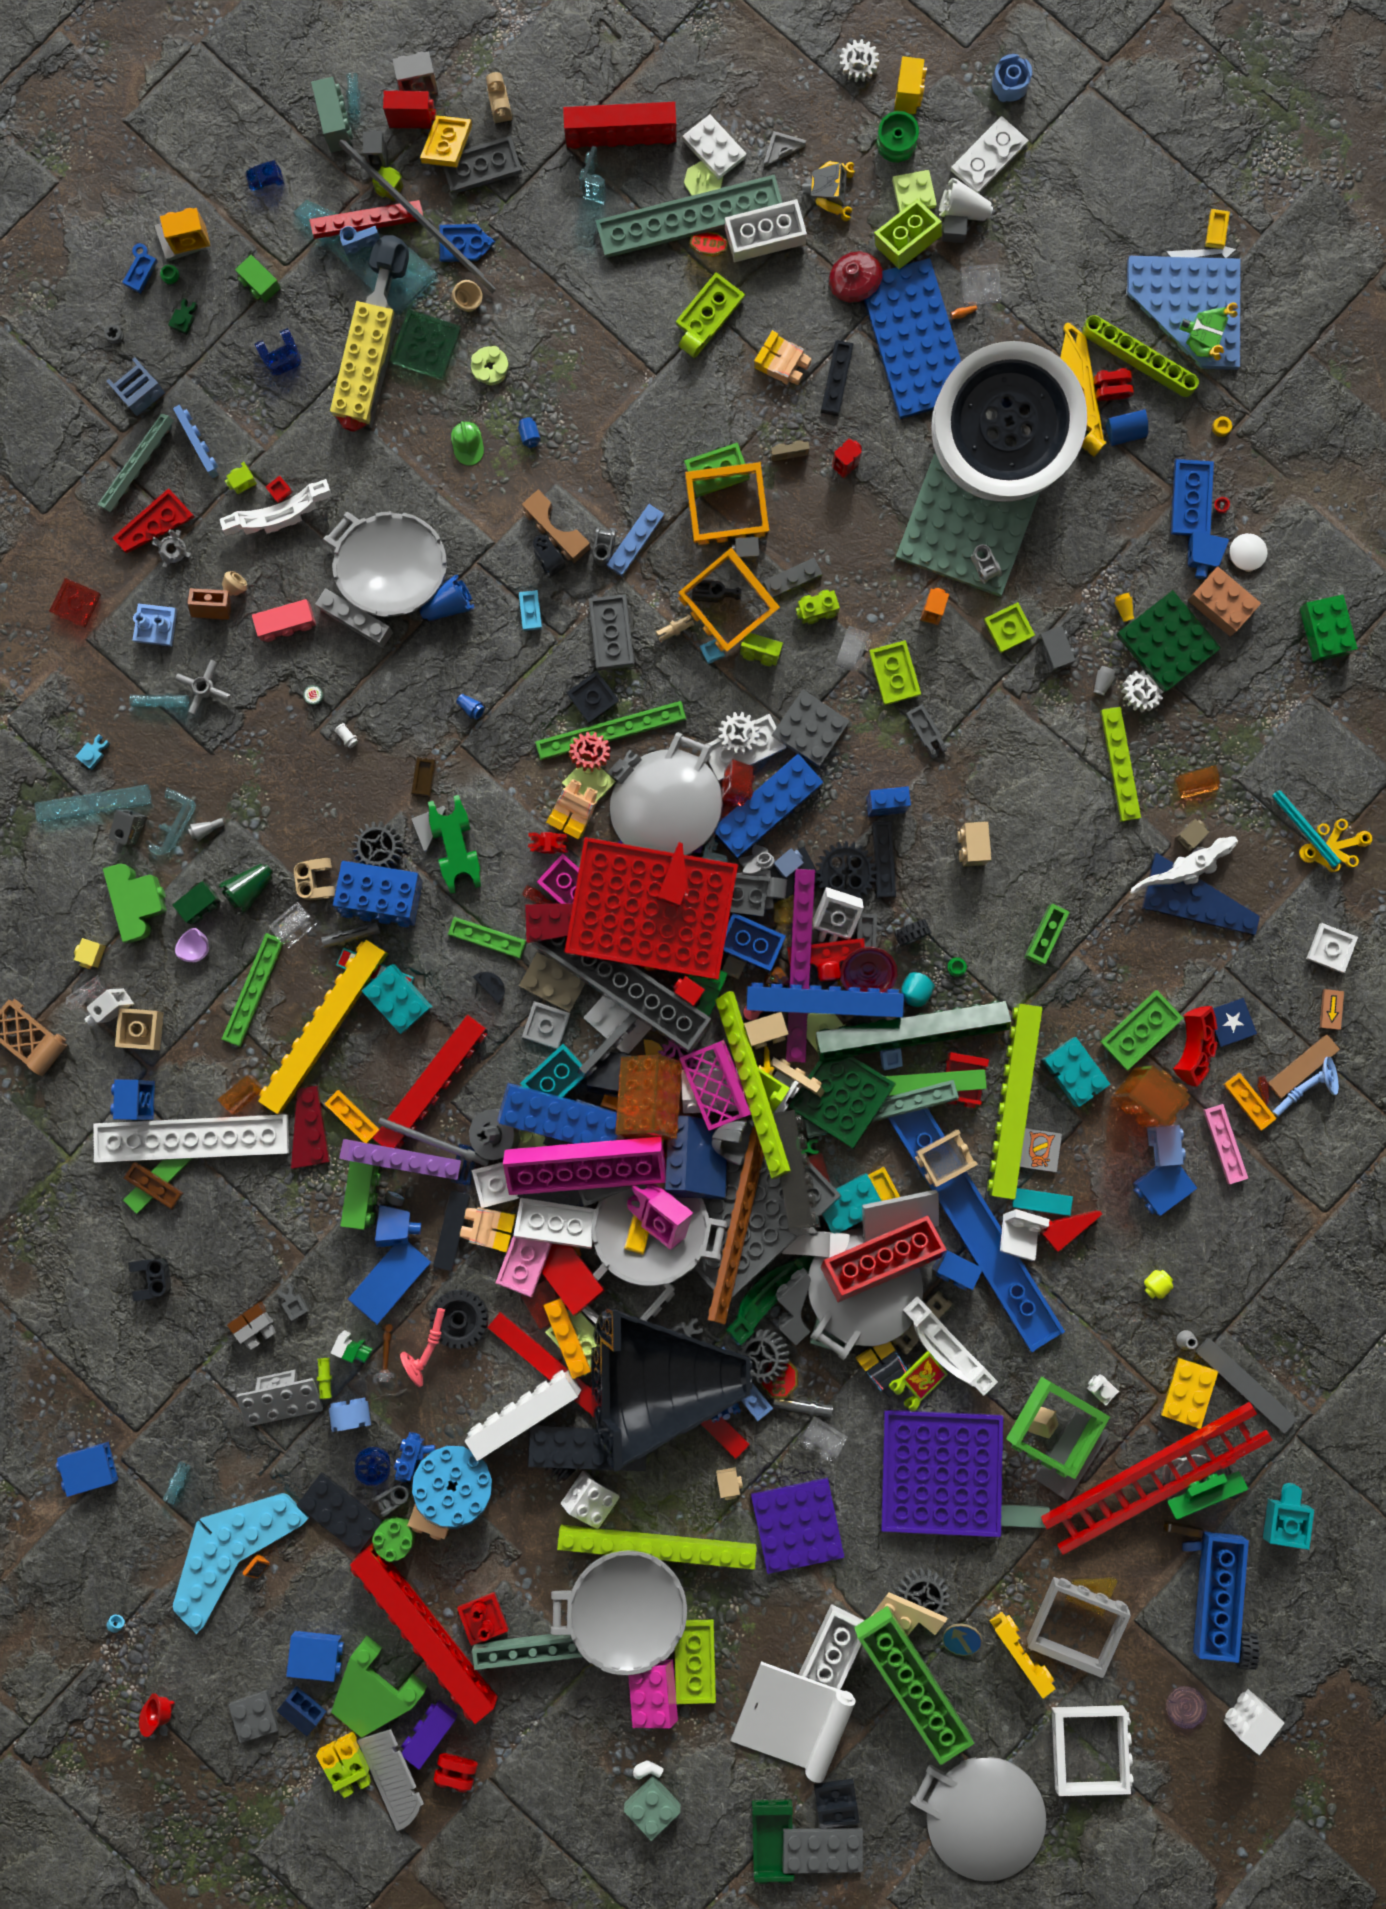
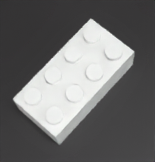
M797 199L725 217V231L734 262L806 244L807 233Z
M831 1604L798 1675L840 1690L861 1646L854 1627L864 1620Z

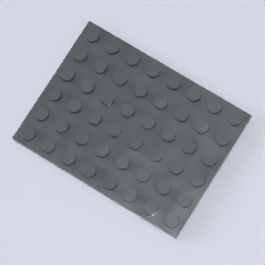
M752 1120L751 1125L752 1127H755L754 1122ZM778 1128L777 1130L791 1171L777 1179H771L765 1157H763L731 1300L842 1197ZM728 1160L725 1199L702 1198L709 1218L728 1222L727 1229L724 1230L721 1255L725 1248L727 1231L732 1218L731 1213L734 1209L736 1192L740 1183V1174L744 1163L737 1165ZM711 1227L706 1251H713L717 1228ZM700 1259L694 1269L714 1290L721 1261Z

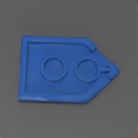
M477 224L439 225L440 233L469 261H478L495 244V241L485 234ZM440 243V262L459 261Z

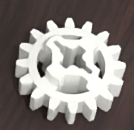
M861 39L860 43L853 40V45L847 43L846 49L842 48L839 57V68L843 69L842 74H849V80L854 77L855 82L858 81V78H861L864 82L866 76L871 79L872 73H876L879 66V53H875L876 47L870 48V42L863 44V39Z
M1144 670L1140 673L1135 671L1122 684L1124 688L1121 690V693L1126 694L1123 700L1129 701L1128 706L1134 705L1133 710L1140 708L1141 712H1144L1146 709L1150 711L1153 707L1155 708L1159 705V702L1163 699L1161 696L1163 691L1159 689V686L1149 674L1145 675Z
M734 712L733 718L727 715V722H721L724 728H719L718 732L723 733L719 735V740H724L722 747L727 745L728 752L734 749V754H737L738 750H741V753L744 754L746 748L749 751L752 750L751 744L757 745L754 739H759L760 735L755 733L759 731V727H754L757 721H750L751 715L745 718L744 712H741L740 716H737L736 712ZM737 721L744 722L745 724H738ZM730 727L731 733L726 736V730ZM736 730L739 732L743 731L742 736H735ZM751 730L752 736L751 739L748 740V737L746 735ZM737 742L741 743V745H735L733 743Z

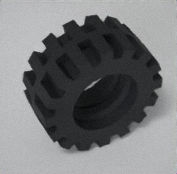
M925 919L908 924L894 932L900 947L931 934Z
M1241 1632L1239 1663L1235 1662L1238 1669L1256 1670L1258 1668L1260 1646L1258 1645L1259 1640L1256 1633Z

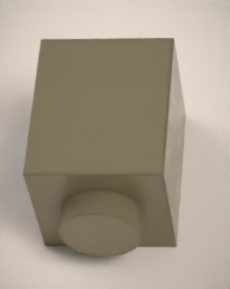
M1194 819L1175 838L1190 851L1197 846L1209 831L1202 821Z

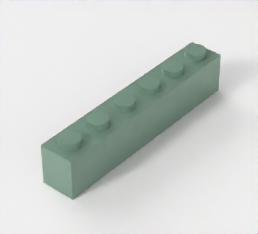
M546 1634L480 1642L475 1644L472 1649L474 1670L583 1657L574 1644L571 1635Z

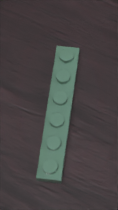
M160 414L98 503L99 507L111 512V510L118 506V500L127 493L132 480L139 476L143 464L150 460V454L159 447L164 434L171 430V424L174 421L171 417Z

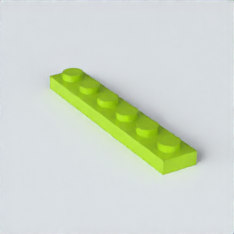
M1121 707L1103 709L1100 712L1120 821L1140 819L1141 814Z

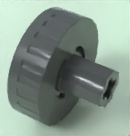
M500 1109L485 1110L479 1113L472 1121L469 1129L472 1148L480 1157L487 1160L503 1159L505 1150L517 1149L520 1144L521 1129L498 1123L497 1118ZM498 1126L501 1128L502 1133H503V1134H502V1140H501L500 1143H498V1142H499L500 1139H501V1131H500V1129L498 1128Z

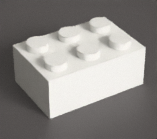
M1247 1689L1246 1692L1240 1694L1234 1708H1230L1227 1711L1224 1721L1240 1740L1260 1755L1283 1726L1284 1722L1266 1703Z

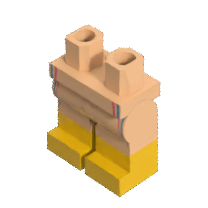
M773 330L754 360L755 369L783 381L786 385L789 382L799 385L803 374L796 369L800 366L807 370L811 364V358L804 354L803 348L784 340Z
M573 779L562 790L546 823L559 830L564 829L563 832L579 839L583 836L597 804L595 800L598 792L592 788H587L584 795L579 793L578 791L582 784Z
M481 1207L477 1209L467 1208L464 1219L472 1220L474 1223L472 1228L462 1226L460 1237L469 1240V1243L507 1253L512 1236L510 1233L513 1231L516 1214Z

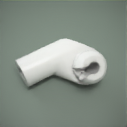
M647 1760L635 1766L633 1776L636 1779H642V1777L651 1773L660 1778L663 1768Z

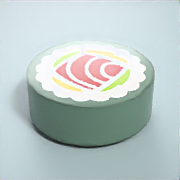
M311 685L304 690L303 696L308 704L318 705L322 702L324 694L318 686Z

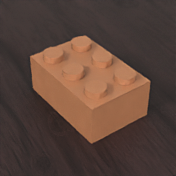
M1218 566L1187 600L1230 637L1261 604Z

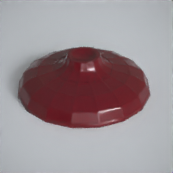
M861 251L850 252L842 256L832 267L829 274V286L832 294L842 301L849 303L860 302L870 297L878 289L882 281L883 269L879 260L872 254Z
M863 947L851 952L843 961L840 970L841 982L847 991L849 987H858L860 991L868 992V988H879L880 992L887 993V989H891L894 986L898 976L897 965L893 957L885 950L876 947Z

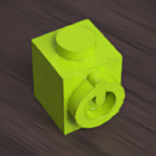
M381 166L377 172L400 193L404 186L401 174L391 167L384 168ZM373 178L372 182L375 192L381 197L386 196L395 201V198Z

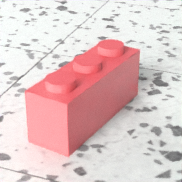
M307 599L252 615L257 636L265 642L273 641L276 639L275 637L281 635L290 636L298 630L307 631L316 625L311 605Z

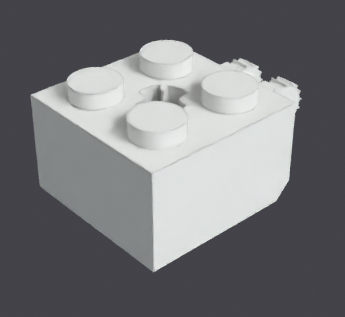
M826 887L813 918V928L820 930L818 941L823 942L827 933L832 934L829 942H836L838 936L850 940L864 909L862 899Z

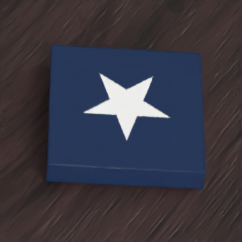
M1244 998L1213 1008L1217 1022V1030H1214L1219 1047L1257 1034Z

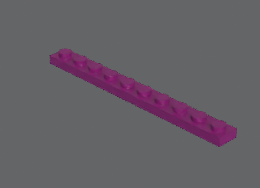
M795 869L790 984L802 985V989H809L815 870ZM788 1012L787 1062H805L808 1013Z

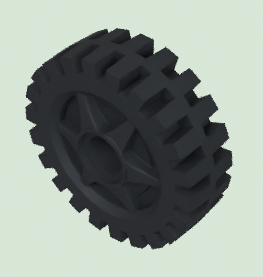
M463 1289L453 1290L445 1293L435 1302L430 1314L431 1328H433L437 1309L442 1308L445 1310L440 1329L441 1335H439L441 1344L449 1348H467L479 1341L484 1335L488 1326L489 1315L484 1301L478 1295ZM456 1314H461L464 1317L463 1324L455 1322L454 1317Z

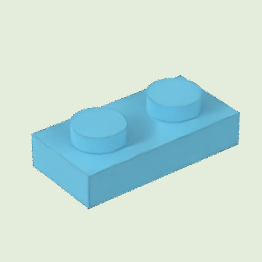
M538 590L519 592L523 631L542 629Z

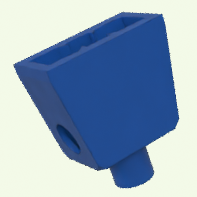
M1195 531L1189 536L1188 566L1197 569L1195 578L1204 580L1207 578L1208 571L1213 572L1219 566L1229 539Z
M379 1205L375 1237L376 1247L406 1245L409 1241V1234H421V1223L411 1222L410 1212Z

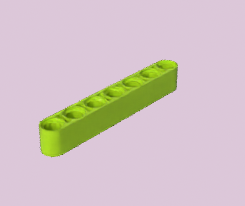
M1092 315L1086 320L1082 333L1087 339L1177 394L1189 397L1198 387L1199 380L1196 375L1099 316ZM1089 325L1095 326L1096 329H1091ZM1105 335H1110L1112 339H1107ZM1121 344L1126 345L1128 349L1122 348ZM1136 354H1141L1144 359L1138 358ZM1153 364H1157L1160 368H1155ZM1169 373L1174 374L1176 378H1171ZM1185 383L1190 384L1192 388L1186 387Z

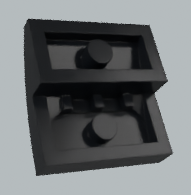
M853 1778L814 1784L820 1829L860 1823Z

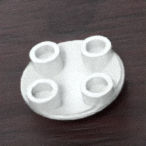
M1242 534L1231 543L1228 557L1238 568L1251 572L1262 566L1265 562L1267 547L1260 537L1254 534Z

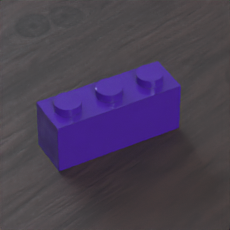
M440 1700L435 1705L432 1703L425 1712L427 1717L424 1721H418L413 1729L415 1731L411 1738L407 1736L401 1745L403 1757L417 1769L422 1767L458 1715Z

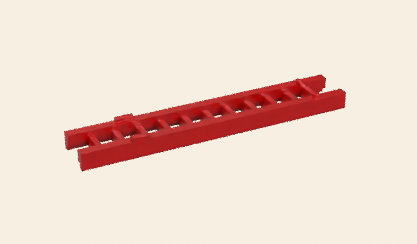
M1248 1402L1042 1515L1043 1524L1046 1529L1060 1522L1064 1524L1071 1536L1058 1543L1059 1550L1064 1555L1185 1489L1191 1483L1199 1481L1221 1468L1224 1469L1232 1465L1239 1458L1271 1442L1272 1438L1267 1430L1250 1438V1432L1244 1421L1257 1415L1251 1403ZM1238 1426L1246 1441L1233 1448L1224 1432ZM1220 1435L1228 1451L1215 1457L1207 1442ZM1203 1445L1211 1460L1198 1467L1189 1451ZM1185 1454L1193 1470L1180 1476L1172 1461ZM1167 1464L1176 1479L1163 1486L1155 1470ZM1150 1473L1159 1489L1146 1495L1138 1479ZM1132 1483L1141 1498L1130 1504L1121 1489ZM1113 1493L1122 1506V1509L1115 1513H1112L1104 1500L1105 1497ZM1095 1503L1098 1504L1106 1517L1095 1523L1087 1510V1507ZM1078 1512L1088 1526L1080 1532L1077 1531L1070 1520Z

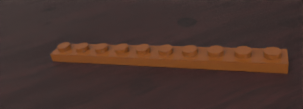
M752 1127L749 1136L744 1166L736 1192L735 1205L731 1213L732 1218L727 1231L725 1248L722 1252L723 1256L718 1270L716 1287L713 1291L712 1304L709 1309L708 1320L724 1325L764 1157L755 1127Z

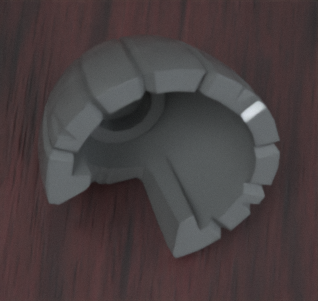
M737 1120L720 1126L712 1137V1147L715 1152L732 1163L742 1165L745 1161L749 1136L752 1131L751 1122Z

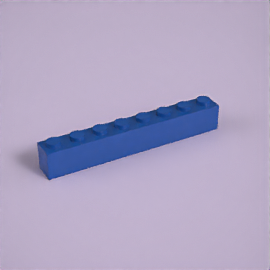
M752 983L751 986H747L746 1010L903 1017L904 994L899 993V989H887L886 993L880 992L879 988H868V992L860 991L858 987H849L848 991H842L841 987L829 986V990H821V986L810 985V989H802V985L790 984V988H782L783 984H771V987H763V983Z

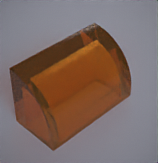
M1216 765L1184 773L1175 778L1181 800L1216 791L1220 785Z
M246 1075L217 1100L226 1110L235 1115L256 1098L263 1087L253 1075Z

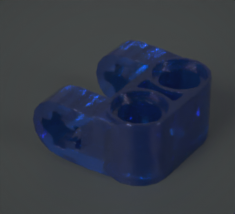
M288 328L280 331L286 345L270 353L263 340L254 343L267 369L276 376L299 366L302 360L298 347ZM292 353L295 354L294 357L288 358V356H289L290 354H292ZM273 362H278L276 366H271Z

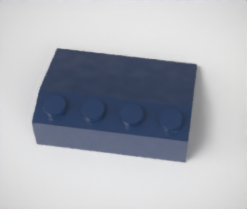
M669 1116L665 1191L674 1198L725 1199L727 1160L716 1153L712 1147L713 1134L719 1127L708 1130L704 1119L691 1116ZM710 1121L711 1125L718 1123L715 1121Z

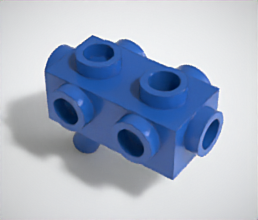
M409 1432L408 1437L402 1440L400 1446L402 1455L400 1459L397 1458L394 1470H396L395 1479L401 1482L410 1481L414 1476L418 1460H423L424 1454H429L436 1450L435 1445L423 1446L424 1439L420 1438L421 1435Z

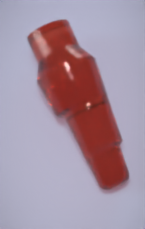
M1258 1076L1257 1086L1261 1093L1262 1101L1265 1105H1268L1269 1088L1266 1076Z

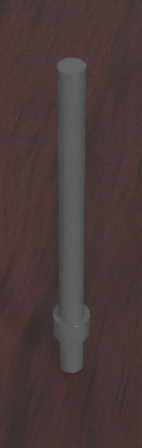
M381 1117L377 1124L461 1156L468 1162L472 1163L474 1161L484 1166L488 1165L489 1159L480 1157L475 1154V1151L470 1149L468 1151Z

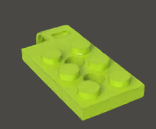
M716 272L675 321L676 325L686 332L679 342V347L693 358L698 356L743 301L745 294ZM721 295L724 297V300L718 303L714 300V297ZM705 309H709L713 312V314L709 317H706L702 314V312Z

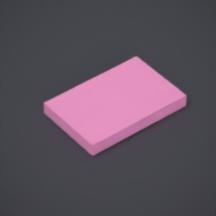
M513 1235L496 1284L533 1297L553 1243L514 1238Z

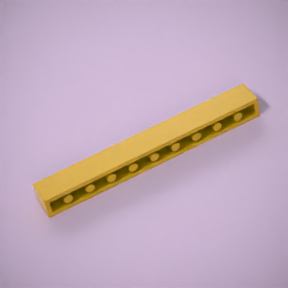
M365 940V942L362 941L356 949L357 954L354 958L351 957L345 965L347 969L336 978L334 982L336 984L335 987L324 996L325 1002L322 1006L316 1008L313 1013L315 1017L311 1023L307 1022L302 1030L304 1032L300 1039L297 1038L291 1046L293 1050L289 1055L286 1054L281 1061V1068L279 1071L276 1070L270 1077L271 1083L269 1086H265L261 1090L258 1102L276 1114L283 1113L297 1092V1089H299L363 993L362 990L371 981L370 975L377 970L378 964H382L388 953L372 942Z

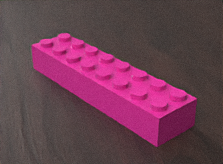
M662 1137L507 1149L504 1153L503 1167L509 1195L666 1182V1165Z

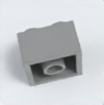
M429 51L392 59L400 91H429V94L438 93Z

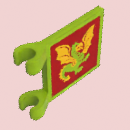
M927 1351L903 1376L892 1381L889 1387L891 1390H894L895 1394L900 1395L906 1385L915 1396L907 1398L904 1401V1405L911 1412H915L920 1402L948 1374L934 1356Z

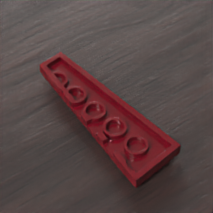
M573 903L525 904L526 943L566 937L568 935Z

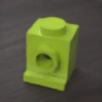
M245 462L241 463V468L233 469L226 476L228 478L225 480L230 490L234 489L237 494L257 484Z

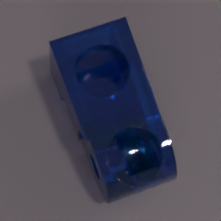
M275 160L254 166L245 172L248 186L251 190H260L272 184H277V186L285 184L281 168Z

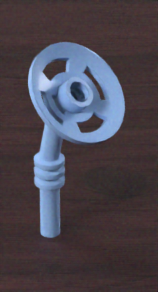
M1326 1057L1323 1063V1071L1299 1087H1294L1287 1094L1288 1097L1272 1112L1279 1117L1293 1102L1296 1103L1297 1099L1299 1100L1305 1091L1320 1081L1326 1084L1332 1095H1337L1339 1089L1338 1076L1332 1058Z

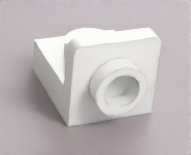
M1101 1374L1095 1375L1088 1383L1089 1387L1087 1389L1104 1405H1107L1119 1392Z

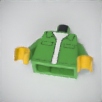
M1236 303L1228 304L1227 308L1223 307L1199 312L1193 322L1183 318L1179 330L1189 333L1186 344L1189 345L1196 356L1214 357L1216 361L1221 359L1219 353H1224V349L1219 344L1228 321L1227 315L1229 314L1232 318L1238 315L1237 311H1232L1239 308Z

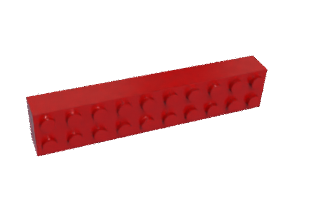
M373 1543L370 1544L351 1562V1572L356 1578L362 1580L364 1589L369 1594H373L378 1607L382 1610L385 1609L390 1622L393 1625H397L401 1630L402 1637L406 1641H410L414 1646L415 1654L425 1660L427 1669L431 1673L434 1672L441 1687L447 1688L451 1693L452 1701L462 1707L464 1716L476 1724L494 1709L498 1696L481 1674L474 1670V1665L395 1565L379 1556Z

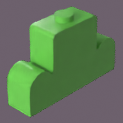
M125 864L103 868L122 941L129 944L147 938L150 935L151 927L144 920L167 912L164 902L166 897L163 887H160L158 878L153 875L136 878L135 870Z

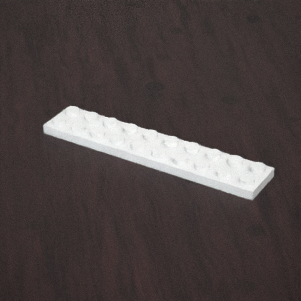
M288 1115L94 1124V1162L289 1153Z

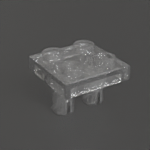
M998 264L960 268L964 306L1001 303L1002 296Z

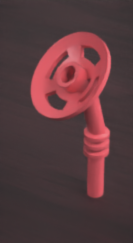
M442 1308L437 1309L433 1328L430 1330L431 1334H429L427 1340L429 1343L421 1359L415 1360L404 1351L400 1354L407 1374L418 1387L423 1386L421 1370L424 1369L436 1345L439 1344L440 1329L445 1310Z

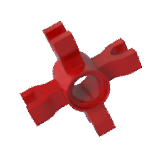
M534 832L528 833V837H531V841H534V843L528 844L531 852L546 854L568 853L566 845H562L569 840L567 834L541 832L539 835Z

